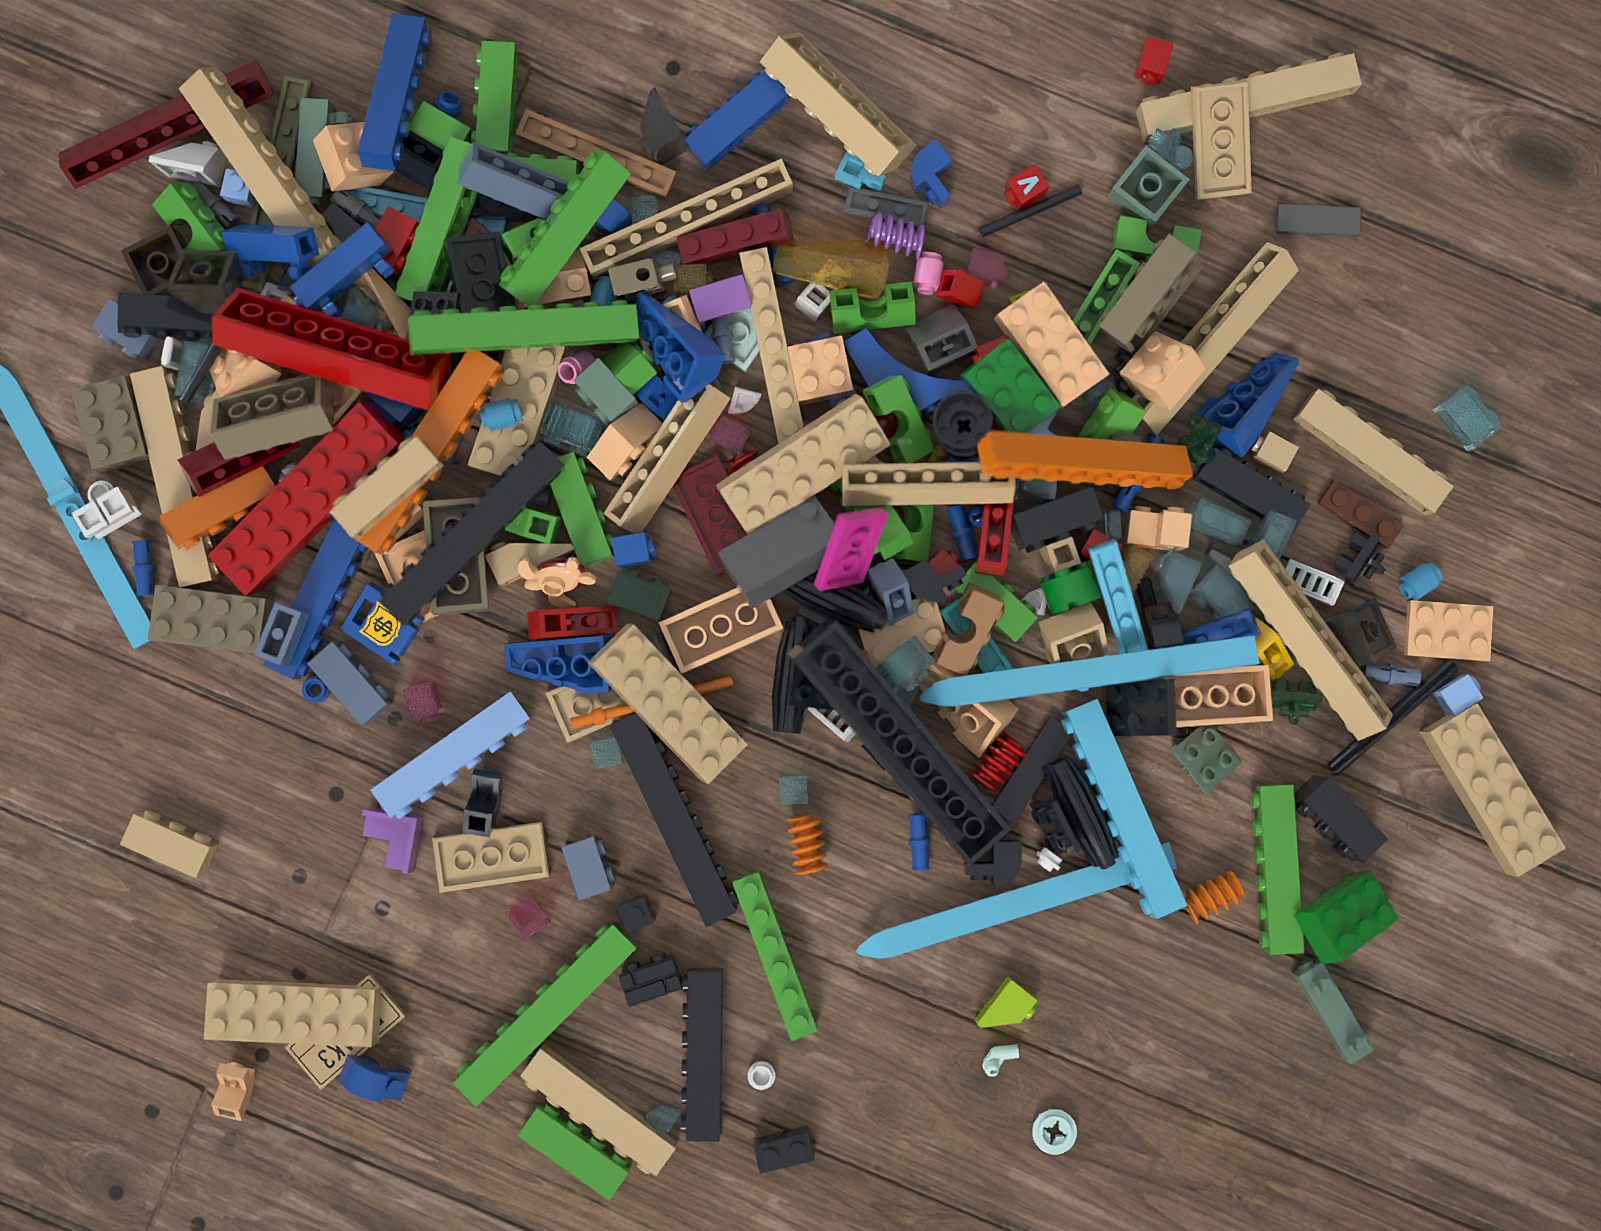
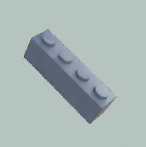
M475 142L472 143L459 165V185L504 202L519 210L531 213L544 220L551 214L550 208L559 197L562 198L568 190V181Z

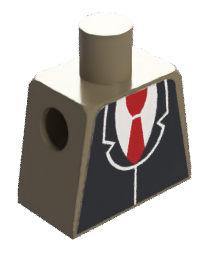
M653 258L608 269L614 295L621 300L628 301V304L637 301L639 292L644 291L651 297L667 292L666 282L678 278V271L674 262L661 265Z

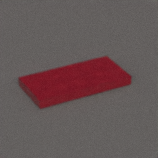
M718 454L683 470L673 485L716 576L726 572L718 552L747 536V533L715 486L729 477Z

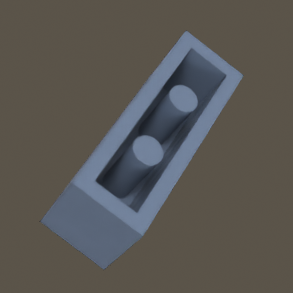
M332 641L307 664L361 726H368L393 704L388 699L391 695L383 685H376L370 678L372 676L371 671L363 663L358 664L352 658L354 652L347 644Z

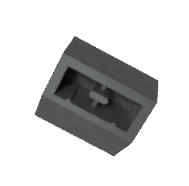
M955 304L916 320V325L904 326L926 375H931L971 357L975 348L978 347L967 321Z

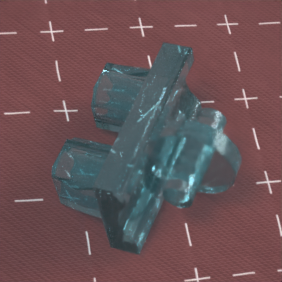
M1157 128L1150 137L1148 144L1152 147V150L1177 170H1183L1191 165L1193 161L1192 151L1187 146L1181 145V132L1173 128L1168 134Z

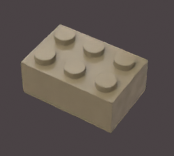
M123 375L71 390L92 470L105 474L150 461L131 378Z

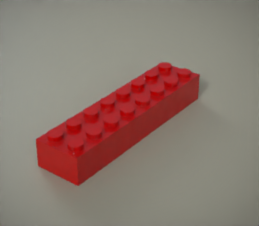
M237 288L212 316L213 345L249 355L256 359L269 361L282 367L305 372L309 375L328 379L335 383L348 385L365 392L384 396L391 400L407 403L417 408L429 410L449 380L451 353L410 355L409 339L241 288Z
M358 402L333 428V431H330L208 554V557L245 596L259 593L334 518L330 513L335 507L333 505L334 502L342 495H349L356 489L355 484L366 475L370 477L378 470L377 465L388 456L392 458L400 451L398 447L406 439L372 402Z

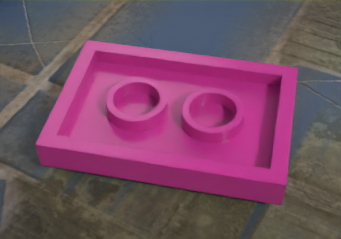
M883 508L838 515L814 585L820 591L863 583L889 515Z

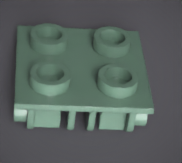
M1213 725L1199 726L1181 743L1177 742L1171 747L1173 751L1172 756H1175L1183 764L1181 768L1183 770L1187 769V776H1191L1197 785L1196 788L1198 790L1201 789L1205 795L1241 764Z

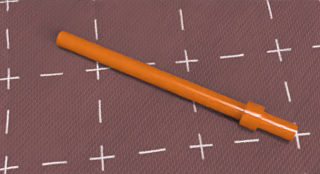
M731 676L693 685V688L702 695L732 687L733 681ZM627 703L606 709L599 707L591 709V713L570 718L572 729L593 723L596 726L606 723L605 720L631 714L634 711Z

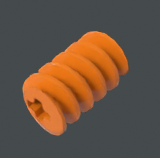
M812 815L787 818L786 822L794 823V826L787 829V832L796 834L795 838L789 840V844L798 846V848L791 851V855L799 856V859L794 861L792 865L801 867V870L794 873V875L815 873L828 867L827 862L819 861V859L826 856V851L817 850L824 845V840L816 839V837L823 834L822 829L814 828V826L821 823V818L812 817Z
M1232 871L1226 872V880L1221 875L1216 876V884L1212 880H1207L1205 883L1206 889L1201 884L1196 885V894L1191 889H1186V898L1184 897L1187 904L1185 908L1196 925L1199 924V914L1208 920V910H1212L1216 915H1219L1220 905L1229 911V901H1232L1238 907L1240 906L1239 897L1242 896L1246 899L1242 886Z

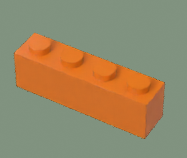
M261 466L200 497L197 495L160 515V523L177 550L183 547L186 550L199 544L201 542L200 538L210 533L213 536L226 528L225 524L233 519L236 522L243 520L250 513V510L255 508L273 490L275 484L264 467Z

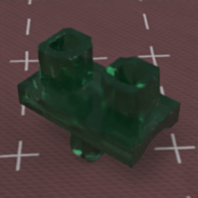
M1193 416L1187 424L1191 430L1190 434L1180 437L1176 445L1186 446L1190 462L1201 466L1202 463L1208 464L1214 461L1216 452L1212 446L1222 428L1219 423H1208L1204 416Z
M1275 679L1271 685L1272 708L1280 709V716H1288L1290 725H1297L1300 717L1308 718L1309 711H1316L1317 705L1322 704L1323 696L1322 694H1317L1313 681L1299 682L1297 685L1298 692H1289V681L1287 679Z

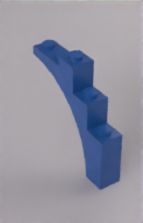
M867 328L843 342L869 387L888 376L902 375V378L909 384L910 396L913 402L919 407L921 413L924 412L926 416L933 413L938 403L947 395L958 391L972 392L963 380L954 381L933 378L913 371L896 361L881 347Z

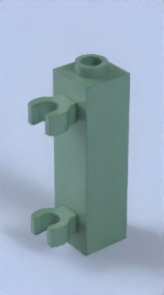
M301 98L295 180L300 188L308 194L312 205L319 207L320 204H329V191H331L313 139L326 125L352 123V117H348L349 114L346 112H335V107L328 99Z
M1311 958L1300 962L1297 965L1298 969L1291 973L1341 1058L1351 1065L1373 1052L1372 1045L1324 964H1321L1317 959L1312 960Z

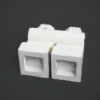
M120 487L112 489L97 498V501H92L72 513L84 536L87 538L95 536L97 539H101L142 515L130 492Z

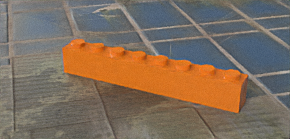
M481 351L466 352L411 438L414 439L416 436L420 438L442 463L446 457L450 458L457 449L458 444L456 441L460 435H465L472 426L473 420L471 418L476 410L481 411L484 407L483 404L487 403V393L491 387L495 388L500 383L504 368ZM443 468L437 471L363 537L355 540L375 553L383 555L385 551L389 552L396 543L397 538H395V535L400 528L404 529L412 518L410 512L415 504L420 505L427 495L426 487L430 481L434 482L439 477Z
M990 431L977 444L983 475L995 476L998 479L1016 477L1021 480L1045 479L1047 482L1062 480L1070 481L1074 484L1092 482L1096 485L1108 483L1119 484L1122 487L1138 485L1144 488L1167 487L1169 490H1174L1182 487L1193 476L1187 448L1182 445Z

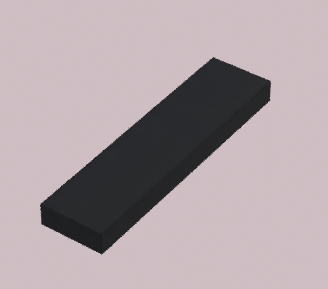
M1049 716L1026 752L1027 757L1021 759L1020 765L1016 767L992 804V807L998 814L1013 824L1047 774L1045 770L1046 765L1056 760L1072 735H1067L1062 723L1052 716Z

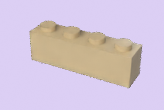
M417 436L414 439H406L398 447L400 450L392 458L390 456L384 458L377 465L378 470L370 477L369 475L362 477L355 484L356 489L349 495H342L334 502L333 505L335 507L330 513L352 538L359 540L444 466L429 447Z

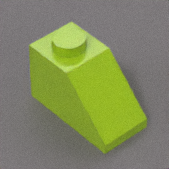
M1007 976L974 1020L981 1028L1021 1023L1024 1018L1029 1019L1037 1009L1035 1004L1038 1000L1015 980Z

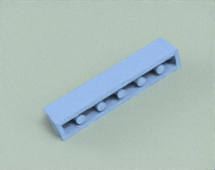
M509 692L370 791L391 819L395 816L401 819L413 810L411 805L420 799L423 803L436 794L434 789L443 783L447 786L459 778L457 772L467 767L470 770L482 761L480 756L490 750L491 753H494L505 745L503 740L509 735L513 734L516 737L528 728L526 723L529 722L530 718L513 694Z

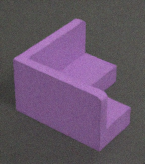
M743 274L689 290L702 332L707 331L705 321L742 311L752 306Z
M376 808L363 809L362 815L366 816L363 836L390 840L385 868L402 870V873L406 874L415 871L424 816L407 814L401 819H398L396 816L391 819L385 810Z

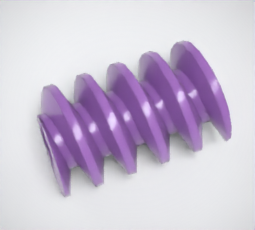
M878 211L871 221L865 244L872 237L874 238L875 247L881 241H884L885 250H888L892 244H895V253H899L902 247H905V256H909L915 250L916 259L918 260L925 240V227L920 224L914 230V222L909 221L904 227L903 218H899L893 224V215H888L883 221L882 212Z

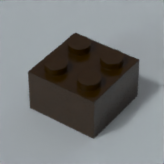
M168 226L121 250L142 294L178 296L205 282L197 264L185 249L187 244L182 234L172 226Z

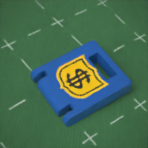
M373 582L368 583L342 625L341 630L389 663L398 665L401 660L398 656H403L420 628L412 622L407 627H404L378 602L382 598L380 593L383 589ZM367 601L374 604L364 621L357 619ZM419 614L413 622L421 625L425 618Z

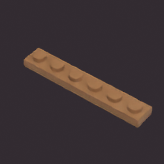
M528 109L525 110L515 133L518 138L559 155L572 157L573 160L583 165L590 153L596 152L597 149L604 151L631 173L625 181L626 183L667 199L677 176V172Z

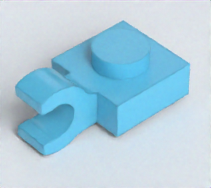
M846 151L835 173V179L858 189L864 183L870 190L881 192L886 176L878 177L877 175H872L864 168V162L858 156H853Z

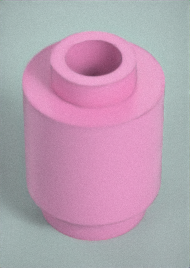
M922 252L917 260L913 287L917 288L918 293L932 295L934 291H937L944 266L940 254Z
M586 350L578 351L561 361L558 366L559 377L566 383L576 384L573 380L596 359Z

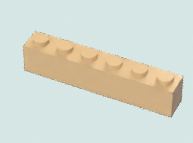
M708 384L686 403H681L678 400L603 514L620 527L634 534L642 533L731 398L711 384Z
M1317 389L1309 395L1292 420L1425 516L1436 512L1454 487L1447 482V476L1426 467V462L1421 457L1408 454L1403 450V445L1400 442L1383 436L1378 426L1371 422L1365 423L1358 417L1359 414L1349 406L1343 407L1336 402V397L1329 391Z
M981 462L842 465L843 506L1013 502L1015 477L998 479L995 476L983 475Z
M543 1044L520 1076L524 1079L523 1082L528 1088L544 1093L547 1096L546 1100L556 1108L563 1107L569 1112L568 1115L573 1121L580 1125L582 1123L586 1124L592 1129L591 1133L601 1141L606 1139L612 1143L614 1150L619 1155L625 1158L627 1156L631 1157L637 1162L636 1166L646 1174L651 1172L657 1176L676 1149L678 1142L545 1044Z

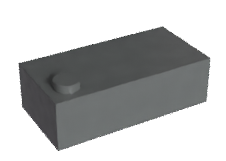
M814 495L721 550L718 554L726 572L749 607L753 609L819 570L835 524Z

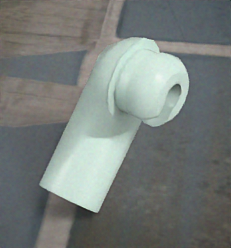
M1012 1044L991 1048L983 1060L982 1067L985 1073L991 1077L999 1074V1068L1004 1060L1019 1058L1018 1045Z

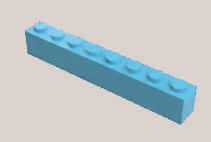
M1098 699L1063 712L1064 719L1061 720L1063 728L1067 735L1072 734L1075 742L1072 745L1073 751L1077 759L1082 760L1085 765L1084 776L1090 785L1094 786L1097 793L1096 798L1101 809L1105 811L1113 837H1116L1120 846L1117 848L1118 855L1123 863L1127 862L1131 873L1128 874L1130 883L1134 889L1138 888L1142 897L1139 903L1145 915H1150V918L1159 919L1186 907V901Z

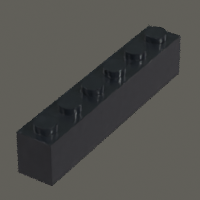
M689 968L688 975H683V992H688V1003H683L682 1019L688 1021L687 1031L682 1032V1048H687V1059H682V1076H687V1087H682L681 1104H686V1115L681 1116V1133H686V1141L720 1142L723 968Z

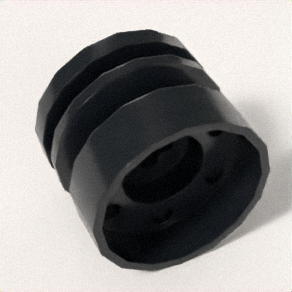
M969 391L954 392L943 398L934 411L933 426L939 446L943 451L956 460L969 461L979 458L977 444L990 431H995L990 406L983 397ZM963 427L966 429L970 427V432L968 433L964 431L961 433L960 428Z

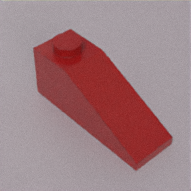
M616 606L545 609L527 612L529 640L618 633Z

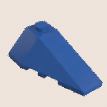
M639 292L635 303L638 329L644 341L650 342L655 352L652 357L655 364H661L665 373L663 380L666 386L681 403H686L717 378L726 354L703 332L646 292Z
M1275 352L1251 369L1249 376L1238 384L1233 382L1227 386L1228 391L1217 399L1213 396L1206 401L1190 420L1191 425L1216 447L1225 448L1234 455L1243 457L1259 438L1297 368L1299 359Z
M617 633L504 644L507 672L535 680L547 681L559 687L564 686L575 689V691L580 693L609 692L612 688L587 662Z

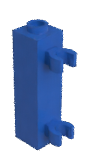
M367 222L290 286L296 294L293 297L294 301L300 307L317 312L323 309L327 315L339 318L343 312L333 300L373 266L385 278L391 275L394 270L384 257L393 250L378 231Z
M241 224L222 232L228 259L243 260L242 273L245 277H254V271L255 273H264L265 264L263 261L290 262L289 275L292 280H299L302 275H305L312 269L311 264L307 260L320 255L313 227Z

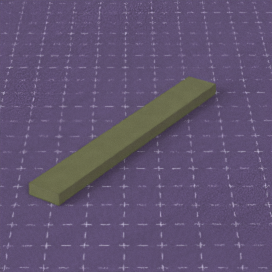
M284 75L269 142L276 148L277 155L284 165L293 173L297 157L301 98H310L313 82L303 78ZM255 200L250 225L274 226L258 201ZM242 260L236 285L241 288L262 292L269 279L272 261H263L265 264L264 273H255L254 271V277H245L242 273Z

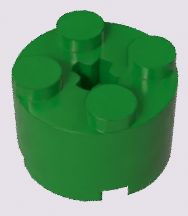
M1091 560L1039 578L1043 594L1052 615L1102 598Z

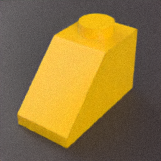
M1256 617L1255 620L1261 632L1260 636L1255 637L1259 664L1257 665H1269L1270 680L1275 682L1294 663L1279 635Z

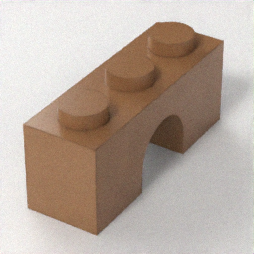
M969 582L957 608L961 615L972 620L971 627L962 635H953L944 631L933 653L936 664L964 676H967L970 669L973 670L975 668L982 645L985 646L991 637L990 629L994 621H998L1004 611V603L999 595Z

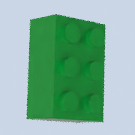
M1010 339L1002 340L960 374V377L970 390L983 397L988 403L993 419L1003 432L1027 434L1061 407Z
M1372 870L1349 874L1294 914L1321 964L1344 961L1399 920Z

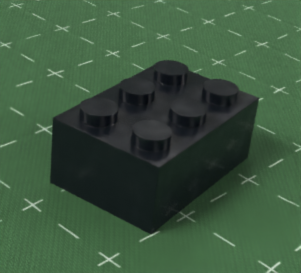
M1090 487L1013 515L1010 529L1018 551L1026 549V552L1030 553L1046 546L1045 541L1052 540V543L1067 539L1072 537L1071 532L1076 530L1079 535L1099 527L1097 522L1104 519L1094 489Z
M1313 775L1294 793L1295 810L1303 818L1308 817L1315 823L1313 829L1324 839L1328 837L1334 843L1332 848L1342 858L1345 859L1347 857L1351 861L1357 860L1365 863L1388 840L1380 829L1329 777Z

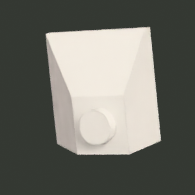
M203 141L202 145L189 143L149 157V162L167 177L191 182L201 181L203 184L221 187L227 160L219 146L208 141Z

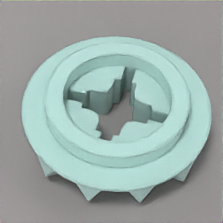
M1048 1109L1040 1113L1033 1123L1032 1136L1036 1145L1042 1151L1057 1155L1068 1151L1073 1146L1077 1137V1127L1072 1117L1063 1110ZM1057 1122L1058 1129L1063 1134H1055L1051 1140L1050 1133L1044 1127L1053 1128Z

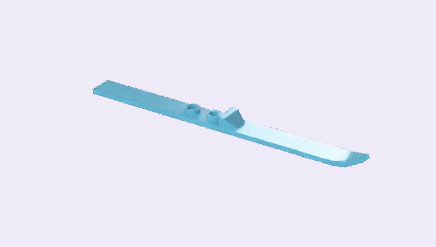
M0 364V408L48 493L47 500L50 506H54L58 511L133 649H137L151 641L148 640L150 618L138 596H136V592L105 536L101 539H97L95 536L87 538L82 533L72 513L85 506L86 502L18 379L8 368Z
M1248 636L948 678L936 682L924 691L919 699L922 702L938 706H960L1076 689L1088 691L1090 687L1259 664L1255 637Z
M1162 843L1161 846L1171 869H1177L1170 843ZM1117 857L1115 859L1116 863L1107 869L1101 870L1100 867L1087 866L1013 890H1004L997 895L884 929L868 938L857 948L856 952L862 956L878 959L894 957L1129 884L1128 874L1131 872L1127 862L1123 863L1120 857Z

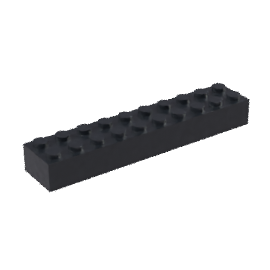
M828 617L787 653L789 658L965 863L971 866L1011 830L1008 824L836 620Z

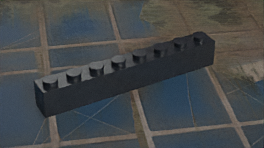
M542 442L536 446L531 444L521 454L523 459L516 466L513 463L509 465L501 474L503 479L497 485L490 484L481 494L484 498L477 505L471 503L461 513L464 518L456 525L454 523L448 525L441 533L443 538L436 545L433 542L429 544L420 554L423 558L416 565L410 563L400 574L403 578L396 585L390 583L380 593L382 598L378 602L404 627H407L565 470V465Z
M636 713L610 725L705 926L708 927L736 913L737 908L735 905L739 904L738 898L734 890H728L723 881L727 879L726 873L722 865H716L711 856L715 854L714 848L710 840H704L699 831L703 829L702 823L698 815H692L687 806L691 804L690 798L686 790H680L675 781L679 779L674 765H668L663 756L667 754L662 740L655 739L651 731L652 729Z

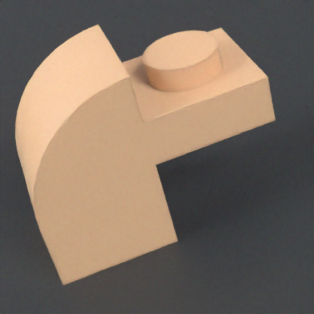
M234 1062L228 1064L220 1063L216 1072L220 1084L211 1104L213 1111L217 1116L242 1121L251 1099L255 1082V1069L247 1068Z

